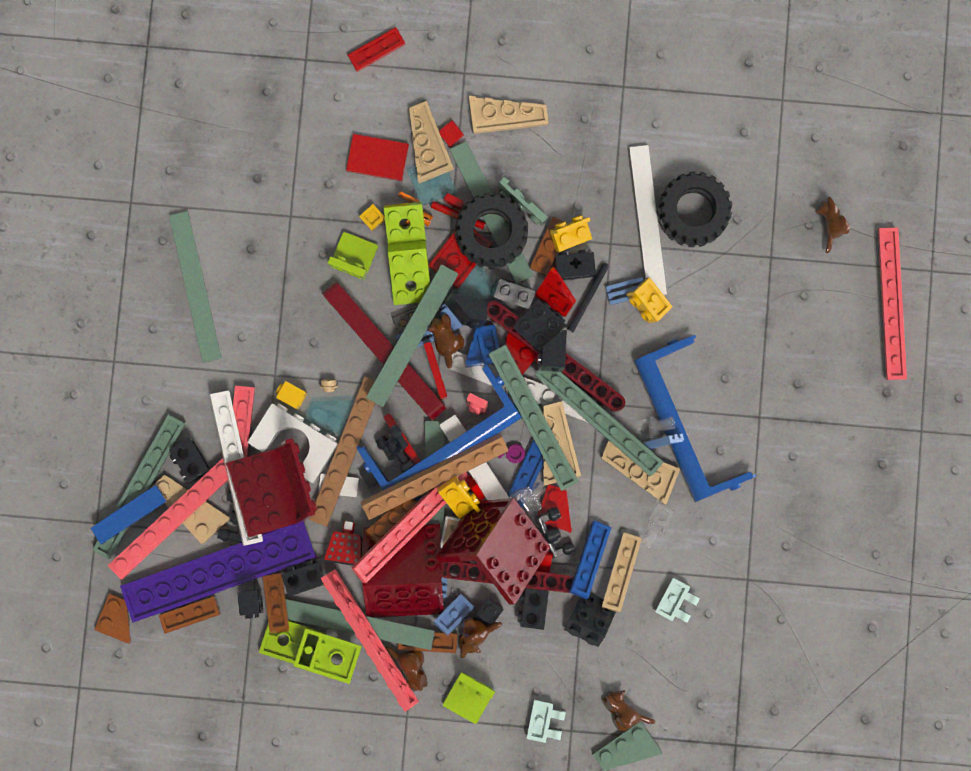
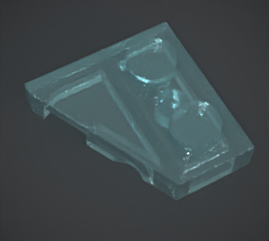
M476 264L456 294L488 300L493 297L490 295L493 284L485 270Z
M355 401L312 402L305 420L340 435Z

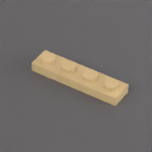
M623 532L602 608L621 613L641 544V537Z

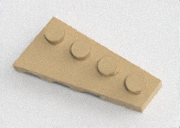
M469 96L474 134L549 125L546 105Z
M427 101L410 107L417 178L420 184L454 170V167Z
M562 401L544 405V417L576 477L581 476ZM543 457V485L545 486L557 481Z
M610 441L607 442L601 457L602 460L663 504H667L679 474V468L663 463L650 477Z
M164 475L153 485H157L167 500L165 504L168 508L188 491V489L167 475ZM205 502L183 524L203 545L220 527H223L230 520V517Z

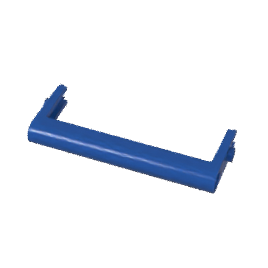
M693 335L681 341L674 339L667 343V347L640 357L634 362L666 436L683 433L684 440L670 444L694 502H697L730 488V491L736 490L741 487L740 483L756 477V474L752 475L751 472H748L712 487L708 485L656 364V360L692 345L696 338Z
M486 362L483 363L485 367L482 370L503 402L504 407L429 457L389 481L367 448L364 446L356 447L365 461L363 466L368 473L372 472L383 490L497 435L522 418L503 389V380L499 375L495 376Z

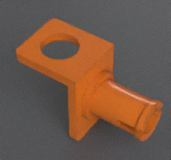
M401 191L397 195L410 203L420 202V200ZM423 212L424 225L428 227L433 215ZM408 219L406 220L405 225H408L410 223Z

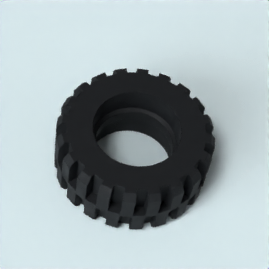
M695 171L689 172L687 175L683 173L678 178L669 182L661 194L657 207L658 221L662 224L661 229L663 232L668 233L669 239L672 241L675 239L679 245L683 246L686 244L688 247L694 248L696 245L702 247L707 243H712L723 233L731 219L732 201H729L730 194L724 190L725 185L722 182L718 183L715 181L716 177L713 175L708 177L705 172L696 174ZM685 194H700L709 201L712 207V215L706 224L690 226L680 219L677 213V204Z
M484 193V196L481 197L477 195L473 197L471 202L468 201L458 214L455 224L456 242L463 256H466L471 263L474 262L482 268L486 266L488 269H494V267L498 266L499 268L505 267V264H511L517 256L521 255L527 243L528 221L526 220V215L520 209V205L517 202L511 201V198L508 196L502 197L500 193H495V195ZM484 215H499L507 221L510 234L502 246L487 248L480 245L475 239V223Z

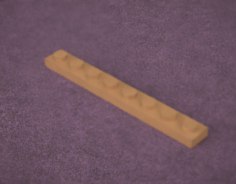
M368 377L363 379L315 503L317 511H315L314 516L309 518L310 521L326 527L329 525L356 455V447L360 445L375 403L368 400L366 396L376 380Z
M499 433L360 503L370 520L449 481L454 476H459L508 452V448L502 435Z

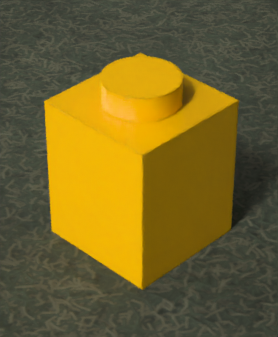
M286 381L284 384L281 383L276 390V394H278L276 398L297 410H299L307 396L305 391Z

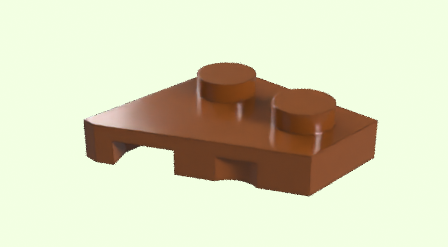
M109 594L94 630L130 644V617L128 616L125 600Z

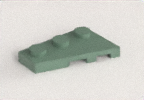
M504 177L499 182L501 196L510 197L513 202H517L520 205L521 210L530 216L529 219L534 224L543 226L548 217L530 200L525 201L522 192L517 188L508 186L509 180Z
M639 721L632 728L618 735L592 755L603 771L663 753L644 725Z

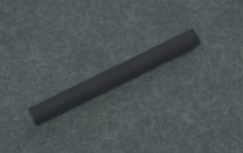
M602 263L567 328L568 331L574 333L609 265Z

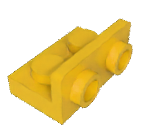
M579 215L571 218L572 222L567 224L566 221L560 222L555 225L556 228L549 230L556 252H561L592 239L587 222L591 221L590 217Z
M646 278L634 291L626 294L630 303L639 310L641 317L648 323L658 322L672 308V305L651 278Z
M454 476L437 488L438 493L459 519L473 509L477 513L481 511L478 506L480 501L474 493L470 495L468 492L470 488L464 480L460 481L457 476Z

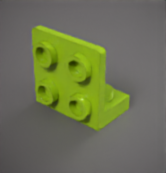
M343 232L334 256L329 258L328 265L333 269L365 281L378 245Z
M461 671L443 706L468 721L477 724L487 704L492 699L495 690Z

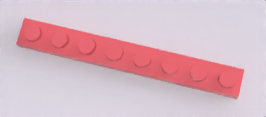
M879 228L878 246L886 380H906L898 228Z
M222 458L108 565L121 580L228 481L224 459Z
M465 472L457 476L460 481H465V478L469 475ZM443 484L431 489L351 567L362 583H367L446 504L437 491V488Z
M336 569L321 578L324 587L329 591L335 604L340 608L345 620L350 624L357 639L364 646L367 655L370 656L376 665L377 671L381 673L388 688L395 695L398 704L404 711L409 710L419 702Z

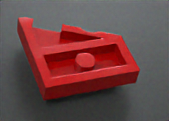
M554 267L549 271L534 295L541 301H545L552 309L564 317L567 316L576 302V299Z
M508 333L505 338V345H507L523 375L534 362L537 354Z
M548 484L538 515L547 512L552 507H558L562 517L556 521H547L545 524L571 533L567 490L561 491L560 488Z

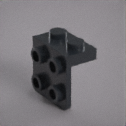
M537 300L514 325V330L540 352L544 345L566 328V324L564 323L565 319L558 313L555 315L545 301Z
M590 593L588 599L579 598L564 630L572 636L585 640L590 645L599 647L608 632L616 612L602 608L604 599Z

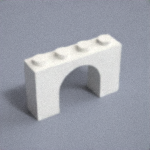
M280 403L277 406L271 404L247 443L261 452H266L282 431L287 429L303 431L310 445L309 453L303 462L305 467V473L303 474L305 479L315 484L337 449L338 444L335 443L337 439L328 433L326 436L319 433L320 428L312 423L309 426L303 423L304 418L296 413L293 416L288 414V408Z

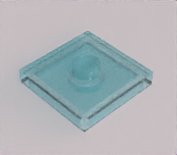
M417 167L407 171L417 197L422 202V206L444 198L447 193L454 194L457 192L449 172L419 184Z

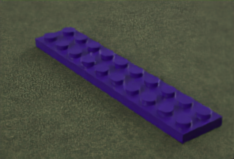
M305 522L262 535V542L245 546L239 543L120 586L132 623L316 558Z

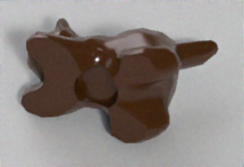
M828 197V202L823 201L815 211L826 218L828 232L826 253L831 251L833 239L839 238L843 234H848L850 231V224L843 215L839 214L840 210L831 197Z
M447 314L442 315V320L438 318L432 320L428 331L433 333L436 340V350L439 355L445 358L447 368L450 369L453 363L452 354L463 348L464 339L461 334L453 333L451 319Z
M472 618L463 620V634L458 636L460 658H465L467 653H481L478 645H481L486 640L488 634L502 626L503 623L494 622L486 626L481 621Z
M385 647L387 652L398 661L400 669L407 677L406 682L412 690L422 691L423 687H427V677L421 670V666L424 663V654L421 651H409L398 654L393 648Z
M625 690L610 692L606 698L602 699L606 709L615 714L613 723L620 731H627L639 721L647 724H654L656 722L654 719L639 714L625 703L623 697Z

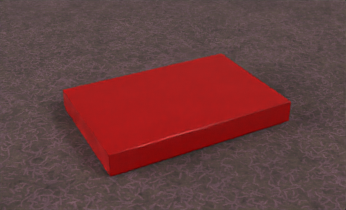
M353 134L346 171L402 182L409 144Z
M474 230L477 242L484 247L491 248L493 243ZM454 231L428 267L437 273L440 266L444 265L458 273L453 286L459 289L477 264L471 263L466 256H463L457 245Z

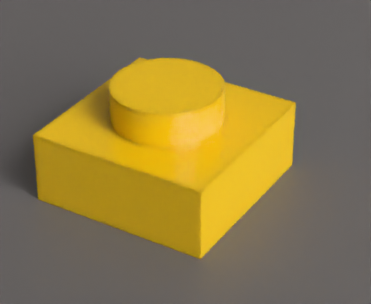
M374 204L359 216L371 231L385 221V216Z

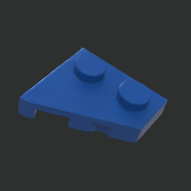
M495 325L482 326L475 330L465 362V368L482 366L485 362L488 365L494 364L489 353L500 348Z

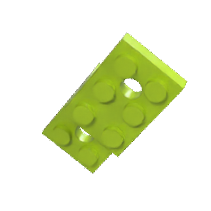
M422 202L384 205L394 305L420 303L430 286ZM402 219H408L410 224L407 227H403L399 222ZM408 281H414L416 286L408 288L405 284Z
M288 621L289 631L270 634L268 623L259 650L260 654L294 664V667L350 684L362 648L361 645L327 635L326 632ZM282 634L287 635L289 638V642L285 646L281 645L278 641L279 636ZM335 653H339L343 658L342 663L339 665L332 662V655Z

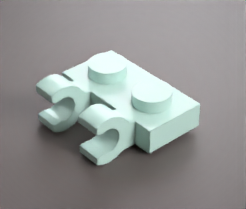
M672 578L655 612L670 621L677 617L687 623L691 616L679 610L683 600L685 599L696 606L700 598L688 593L690 586Z
M534 700L527 739L546 743L547 737L560 740L562 731L549 729L550 719L554 718L564 721L566 712L553 710V703Z

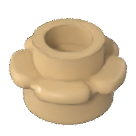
M322 379L319 387L323 388V392H334L338 384L336 379Z

